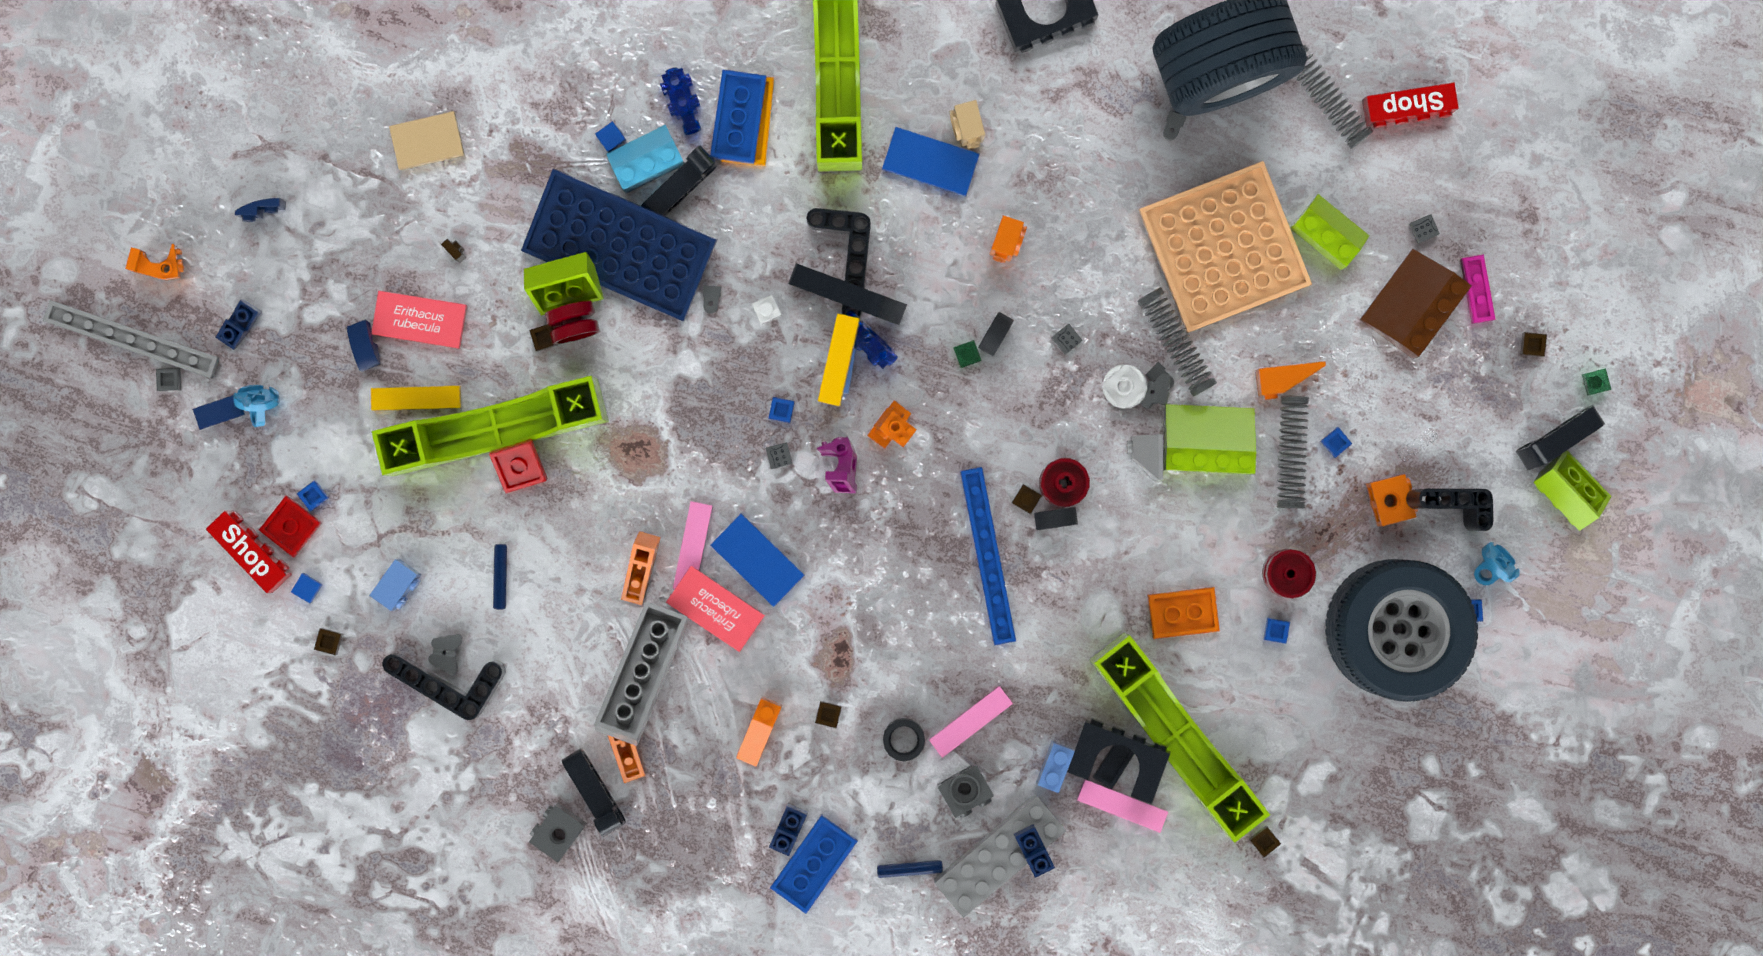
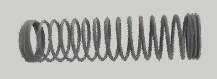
M1303 45L1305 52H1307L1309 48ZM1313 54L1307 56V61L1313 56ZM1315 59L1304 67L1305 70L1297 77L1296 81L1307 77L1301 86L1312 82L1305 92L1316 88L1310 97L1321 93L1314 103L1325 99L1319 105V109L1330 104L1323 114H1327L1335 109L1327 120L1342 113L1332 123V125H1336L1346 119L1338 126L1336 131H1340L1351 124L1343 131L1341 137L1356 129L1345 140V142H1349L1347 145L1352 149L1373 133L1374 130L1369 126L1354 135L1366 123V121H1363L1350 129L1362 117V115H1359L1345 124L1357 110L1340 119L1353 106V104H1350L1336 113L1348 101V98L1329 109L1344 93L1339 94L1324 104L1340 87L1320 98L1335 84V82H1332L1315 93L1331 78V76H1328L1311 87L1326 73V70L1306 82L1322 67V65H1319L1302 76L1317 62L1318 59Z
M1160 287L1137 302L1139 306H1143L1142 310L1154 306L1145 313V316L1158 312L1148 322L1162 318L1152 328L1166 324L1156 332L1157 335L1171 329L1159 339L1160 341L1175 335L1164 343L1163 347L1179 341L1169 348L1167 353L1183 347L1173 354L1170 359L1187 353L1177 360L1174 365L1191 359L1177 370L1182 371L1193 366L1181 375L1182 378L1197 372L1186 380L1185 384L1203 377L1188 388L1194 397L1217 384L1215 378L1201 382L1211 374L1210 371L1197 376L1208 367L1207 365L1192 371L1203 363L1204 359L1188 365L1199 357L1200 353L1184 359L1194 352L1197 347L1180 353L1190 346L1193 341L1176 347L1190 336L1189 334L1172 341L1186 331V328L1168 335L1182 325V322L1166 328L1177 320L1179 316L1160 323L1172 315L1175 310L1155 318L1171 306V304H1167L1153 311L1168 300L1167 297L1149 305L1164 294Z
M1281 396L1280 403L1289 406L1282 407L1280 410L1289 413L1281 414L1280 417L1289 421H1282L1279 424L1292 428H1282L1279 431L1293 435L1279 437L1281 440L1292 442L1279 444L1280 447L1291 449L1279 451L1280 454L1290 456L1278 458L1279 461L1289 462V464H1280L1278 467L1292 471H1281L1277 474L1295 478H1281L1277 480L1280 483L1294 485L1277 487L1279 490L1293 492L1278 493L1277 496L1291 499L1278 500L1276 507L1304 509L1305 502L1301 501H1305V498L1285 495L1304 494L1306 492L1286 489L1285 487H1303L1306 484L1283 480L1306 479V477L1282 473L1307 471L1305 469L1283 466L1307 464L1306 462L1284 460L1307 457L1301 454L1285 453L1287 451H1306L1307 448L1286 446V444H1304L1307 441L1284 437L1308 436V434L1283 430L1308 429V427L1283 423L1308 422L1307 419L1284 417L1308 415V412L1284 409L1308 408V405L1300 404H1309V397Z

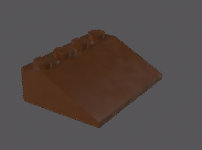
M1412 249L1359 320L1410 358L1415 359L1420 357L1472 285L1453 271Z

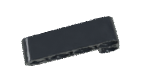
M701 145L696 147L687 156V162L648 197L641 206L666 216L716 169V161Z
M1591 405L1541 438L1516 450V453L1527 470L1540 467L1600 429L1605 423L1594 405Z
M1426 488L1413 489L1407 494L1406 501L1412 509H1463V523L1468 531H1488L1493 526V495L1488 489Z
M580 748L562 759L565 770L595 817L593 822L601 836L605 837L623 826L626 820L584 750Z

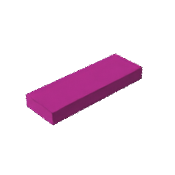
M1484 254L1461 258L1463 279L1472 285L1466 293L1472 324L1496 320Z

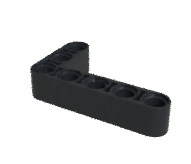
M822 208L811 209L807 213L806 219L809 228L812 230L849 234L845 281L864 288L871 229L869 216L861 212ZM815 214L823 217V221L819 225H814L810 221L811 217ZM842 217L845 223L841 227H835L832 223L833 219ZM864 219L867 222V226L864 229H857L854 225L856 220ZM862 241L865 247L862 251L857 252L852 248L853 243ZM853 263H860L863 269L860 273L855 274L851 272L850 266ZM842 304V314L846 315V314H845V311H846V309L848 308V306L843 305V304ZM858 310L856 318H861L862 312Z
M795 263L788 283L900 325L907 304Z
M390 654L382 662V667L386 673L465 720H473L482 714L506 673V668L502 662L491 661L484 665L470 690L466 693L403 654ZM393 657L399 661L397 670L393 669L390 665ZM491 665L499 669L497 677L490 675L489 668ZM411 669L418 672V679L416 681L411 680L409 677ZM430 681L436 682L438 687L436 692L429 690L428 684ZM480 684L486 686V696H481L478 693L477 689ZM449 692L456 695L457 700L455 704L448 702L447 695ZM468 704L475 706L476 712L474 715L467 713L466 706Z

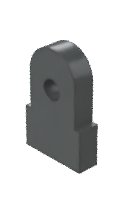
M1169 111L1166 119L1167 123L1163 131V136L1166 140L1172 141L1178 136L1186 116Z
M703 285V308L708 314H713L718 310L721 287Z
M1157 362L1147 372L1146 376L1154 382L1160 375L1167 373L1165 371L1166 368ZM1172 377L1170 380V388H1172L1174 385V379Z

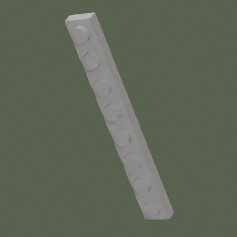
M52 300L49 301L43 318L44 322L212 379L220 360L217 356Z

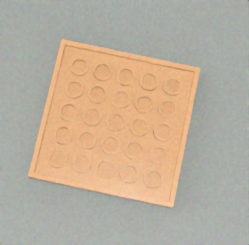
M1264 161L1139 209L1187 333L1312 285Z

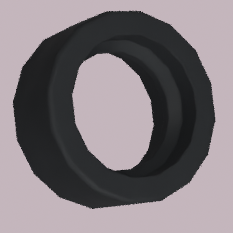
M998 312L978 348L994 356L1014 320Z
M1076 507L1034 513L1036 530L1078 524Z
M896 719L884 731V749L895 760L903 762L913 760L924 749V731L912 719ZM903 726L911 728L917 735L916 746L913 750L906 753L898 752L891 744L892 733L897 728Z

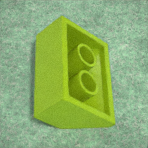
M1319 194L1316 195L1290 227L1293 232L1340 270L1349 265L1370 236Z
M587 252L524 269V290L541 316L545 315L547 311L566 304L582 301L595 302L604 299L595 266Z
M1568 450L1553 459L1540 471L1533 482L1537 489L1544 493L1550 499L1553 506L1559 509L1567 517L1569 523L1574 525L1579 531L1600 518L1612 497Z

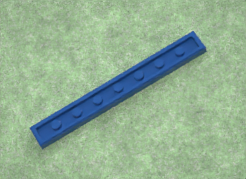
M978 467L963 470L960 473L994 646L1015 642L1016 637L983 469Z

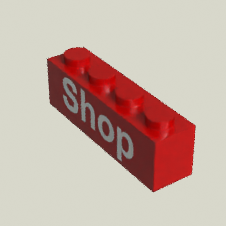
M1455 82L1369 95L1362 100L1366 126L1373 125V128L1385 127L1390 122H1395V125L1409 123L1410 119L1416 118L1417 122L1431 119L1430 116L1439 115V118L1453 116L1452 113L1459 109Z
M225 510L206 530L266 593H273L292 575L288 571L290 567L282 559L278 560L273 555L274 550L267 543L263 544L258 539L259 535L253 528L245 526L242 522L244 519L239 513Z

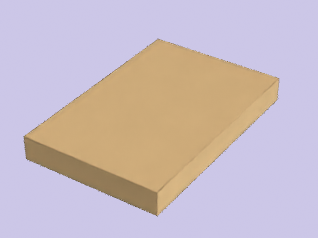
M454 111L389 126L399 170L465 156Z

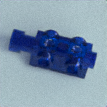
M674 67L665 71L666 74L661 75L663 82L660 83L664 96H669L671 102L667 104L671 116L675 115L677 120L682 119V128L685 135L695 134L701 131L699 120L695 118V114L698 113L697 107L701 105L697 94L692 95L690 87L693 86L690 74H685L682 68ZM679 79L677 85L671 84L673 80ZM685 99L686 104L684 106H680L679 101Z
M852 310L845 314L856 318L859 317ZM864 321L859 322L854 348L858 351L863 350L868 355L867 359L874 366L879 365L882 369L887 365L891 366L898 358L894 349Z

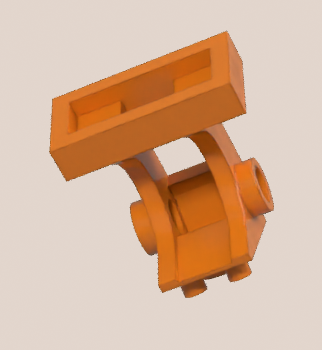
M172 244L167 259L160 263H152L147 258L146 252L131 247L125 269L165 281L181 278V273L184 272L183 260L178 258V255H182V250L177 249V246ZM170 266L169 272L166 273L165 268Z
M893 401L874 424V427L867 436L884 449L891 440H894L904 448L917 430L906 422L912 413L896 401Z

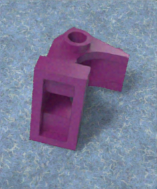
M837 437L828 444L826 441L822 442V446L817 447L821 456L838 458L837 468L834 471H826L825 481L835 493L856 494L857 454L853 444L848 437Z

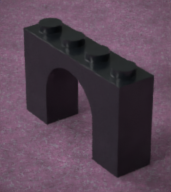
M996 0L995 5L1014 52L1021 51V53L1033 49V45L1041 42L1044 45L1053 41L1055 36L1062 34V37L1075 32V28L1080 26L1087 28L1094 25L1099 14L1093 0H1065L1066 13L1059 21L1048 25L1034 22L1027 15L1021 0Z
M1091 718V721L1086 720L1067 773L1088 780L1096 758L1104 748L1111 745L1125 746L1133 751L1139 761V774L1131 797L1152 804L1171 751L1167 750L1168 746L1155 742L1154 745L1147 743L1145 737L1137 734L1131 737L1124 734L1125 730L1115 726L1112 729L1103 726L1104 722Z

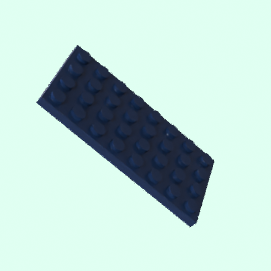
M553 168L521 251L545 262L587 252L595 266L600 286L678 320L685 321L718 239Z

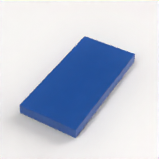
M722 70L710 156L713 159L748 164L755 163L767 80L766 75Z
M895 127L882 170L966 197L980 154Z
M742 513L710 545L773 607L805 576Z
M821 815L775 879L770 889L807 914L858 840Z

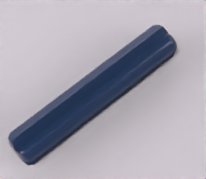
M495 544L493 608L496 610L506 608V544Z
M940 860L877 866L878 878L943 872V864Z

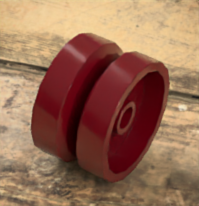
M592 301L566 304L545 313L548 325L559 326L550 332L554 345L578 341L601 332L597 320L587 319L595 313Z
M1060 458L1050 462L1042 470L1039 477V489L1042 496L1048 503L1057 507H1070L1080 503L1086 497L1090 488V478L1086 468L1080 462L1071 458ZM1066 479L1068 482L1067 486L1062 487V484H1059L1060 480Z
M1283 549L1275 551L1268 556L1263 564L1262 578L1270 592L1280 597L1293 599L1302 597L1311 590L1316 579V569L1311 558L1302 551ZM1290 569H1291V571H1290L1291 578L1287 577V574H1286L1287 571L1290 570Z

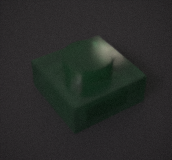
M974 340L953 347L960 369L982 361Z
M1606 368L1582 374L1587 396L1612 390Z

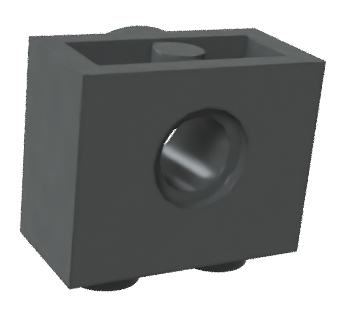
M976 762L937 784L939 791L955 818L960 816L962 819L970 815L972 808L978 805L980 808L984 807L992 801L991 798L994 796ZM961 783H968L971 786L968 793L962 794L958 791Z
M557 803L554 807L550 805L543 814V817L546 819L541 825L538 823L530 832V835L533 837L529 841V843L557 863L563 858L587 824L560 803ZM555 829H562L565 832V838L558 839L555 836Z

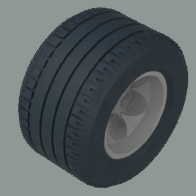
M1226 0L1193 13L1158 34L1152 50L1173 109L1183 116L1208 113L1269 91L1301 73L1305 67L1307 55L1287 0Z
M1386 559L1372 562L1350 574L1341 583L1342 585H1339L1336 590L1337 592L1331 598L1332 601L1329 603V610H1327L1326 614L1327 619H1325V635L1327 636L1326 642L1329 645V652L1332 654L1331 657L1341 673L1350 682L1364 691L1394 701L1414 702L1429 699L1452 687L1455 684L1454 682L1461 678V675L1466 672L1467 667L1472 662L1471 659L1474 657L1478 640L1476 611L1462 585L1453 576L1435 565L1403 559ZM1389 603H1393L1395 606V611L1391 615L1386 612V606ZM1412 605L1417 607V614L1414 617H1411L1408 613ZM1376 621H1380L1382 624V629L1378 633H1375L1373 630V624ZM1401 624V633H1394V625ZM1424 625L1427 633L1421 638L1418 635V629ZM1388 641L1391 644V650L1385 654L1382 646ZM1408 644H1412L1414 648L1410 656L1405 654V647Z

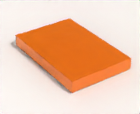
M1214 587L1147 595L1153 639L1220 631Z

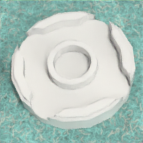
M1117 365L1110 369L1103 381V393L1106 399L1115 407L1122 409L1133 408L1140 404L1145 398L1148 389L1147 380L1143 372L1132 365Z

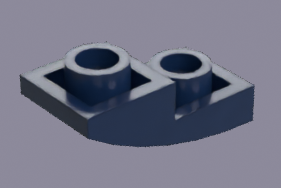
M281 198L254 201L235 210V215L242 218L244 222H256V218L263 219V210L264 213L277 214L278 210H285L286 201Z
M240 300L230 318L224 321L215 338L235 350L248 334L262 311L246 300Z
M365 319L347 326L349 343L359 371L363 372L381 365L378 345L373 342L370 322Z
M233 395L192 409L200 430L245 415L244 410L234 405Z
M788 803L769 848L789 856L808 812Z
M1034 824L1014 833L1035 878L1055 869Z

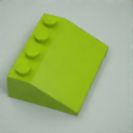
M1165 404L1163 471L1255 474V409Z

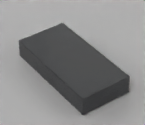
M1112 745L1094 773L1093 778L1108 788L1113 789L1134 756L1133 751L1122 745Z

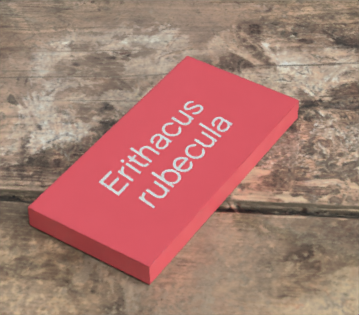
M378 291L372 335L460 349L467 305Z
M693 566L689 567L666 601L668 605L738 652L742 650L765 616Z

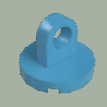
M262 385L245 386L238 389V393L233 394L234 405L241 410L249 411L254 427L264 426L265 411L276 407L280 402L279 392L273 387L264 389Z
M1490 542L1482 548L1481 553L1484 561L1477 566L1474 572L1478 583L1485 586L1491 585L1499 578L1511 583L1519 577L1520 570L1514 566L1516 564L1515 559L1503 546L1498 544L1494 546V542ZM1487 569L1492 573V577L1485 578L1481 575L1480 571Z

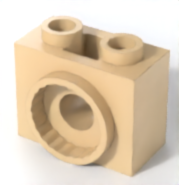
M973 100L954 105V110H950L949 113L956 140H960L961 147H967L968 150L980 147V143L984 141L985 132L977 101Z

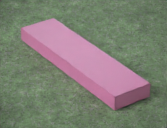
M690 501L673 589L676 588L690 566L700 571L712 505Z
M998 686L936 733L929 741L943 758L1013 703L1001 687Z
M1084 779L1077 797V801L1161 833L1168 814L1166 810Z

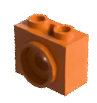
M1003 215L989 254L993 256V260L1005 263L1006 261L1010 262L1013 255H1018L1027 226H1024V222Z
M1405 474L1366 483L1370 505L1377 526H1386L1417 517L1416 512H1418V509L1410 508L1406 501L1408 492L1412 490V484ZM1387 495L1393 498V505L1391 507L1386 506L1384 502Z

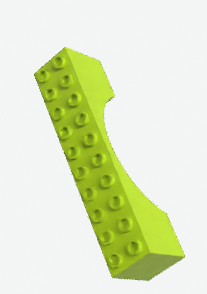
M813 0L818 172L862 171L858 0Z
M591 375L547 386L537 392L491 406L446 416L413 420L371 432L382 475L398 476L489 453L490 451L529 439L536 441L607 423L609 419L599 380Z
M1121 634L1089 659L1154 744L1158 742L1168 746L1167 750L1171 751L1168 762L1228 838L1236 843L1270 816L1269 812L1244 780L1223 758L1164 682L1158 670L1129 634Z

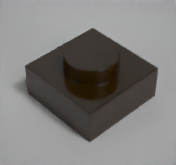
M446 239L441 244L457 262L461 263L466 258L462 253L465 249L456 240L452 242Z
M547 324L529 330L536 352L558 346V344L554 345L551 339L550 332L553 330L552 326Z
M1523 332L1520 355L1545 357L1547 334Z
M1022 484L1012 504L1031 514L1042 495Z
M319 628L314 650L338 655L343 633Z
M820 701L815 723L837 728L842 706Z
M1264 826L1249 838L1263 858L1281 845L1268 826Z

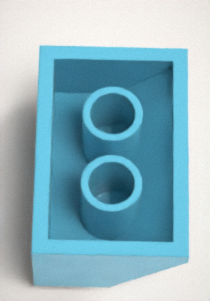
M666 125L606 153L612 169L626 194L685 164Z

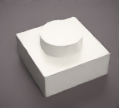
M772 295L752 304L761 325L782 316Z

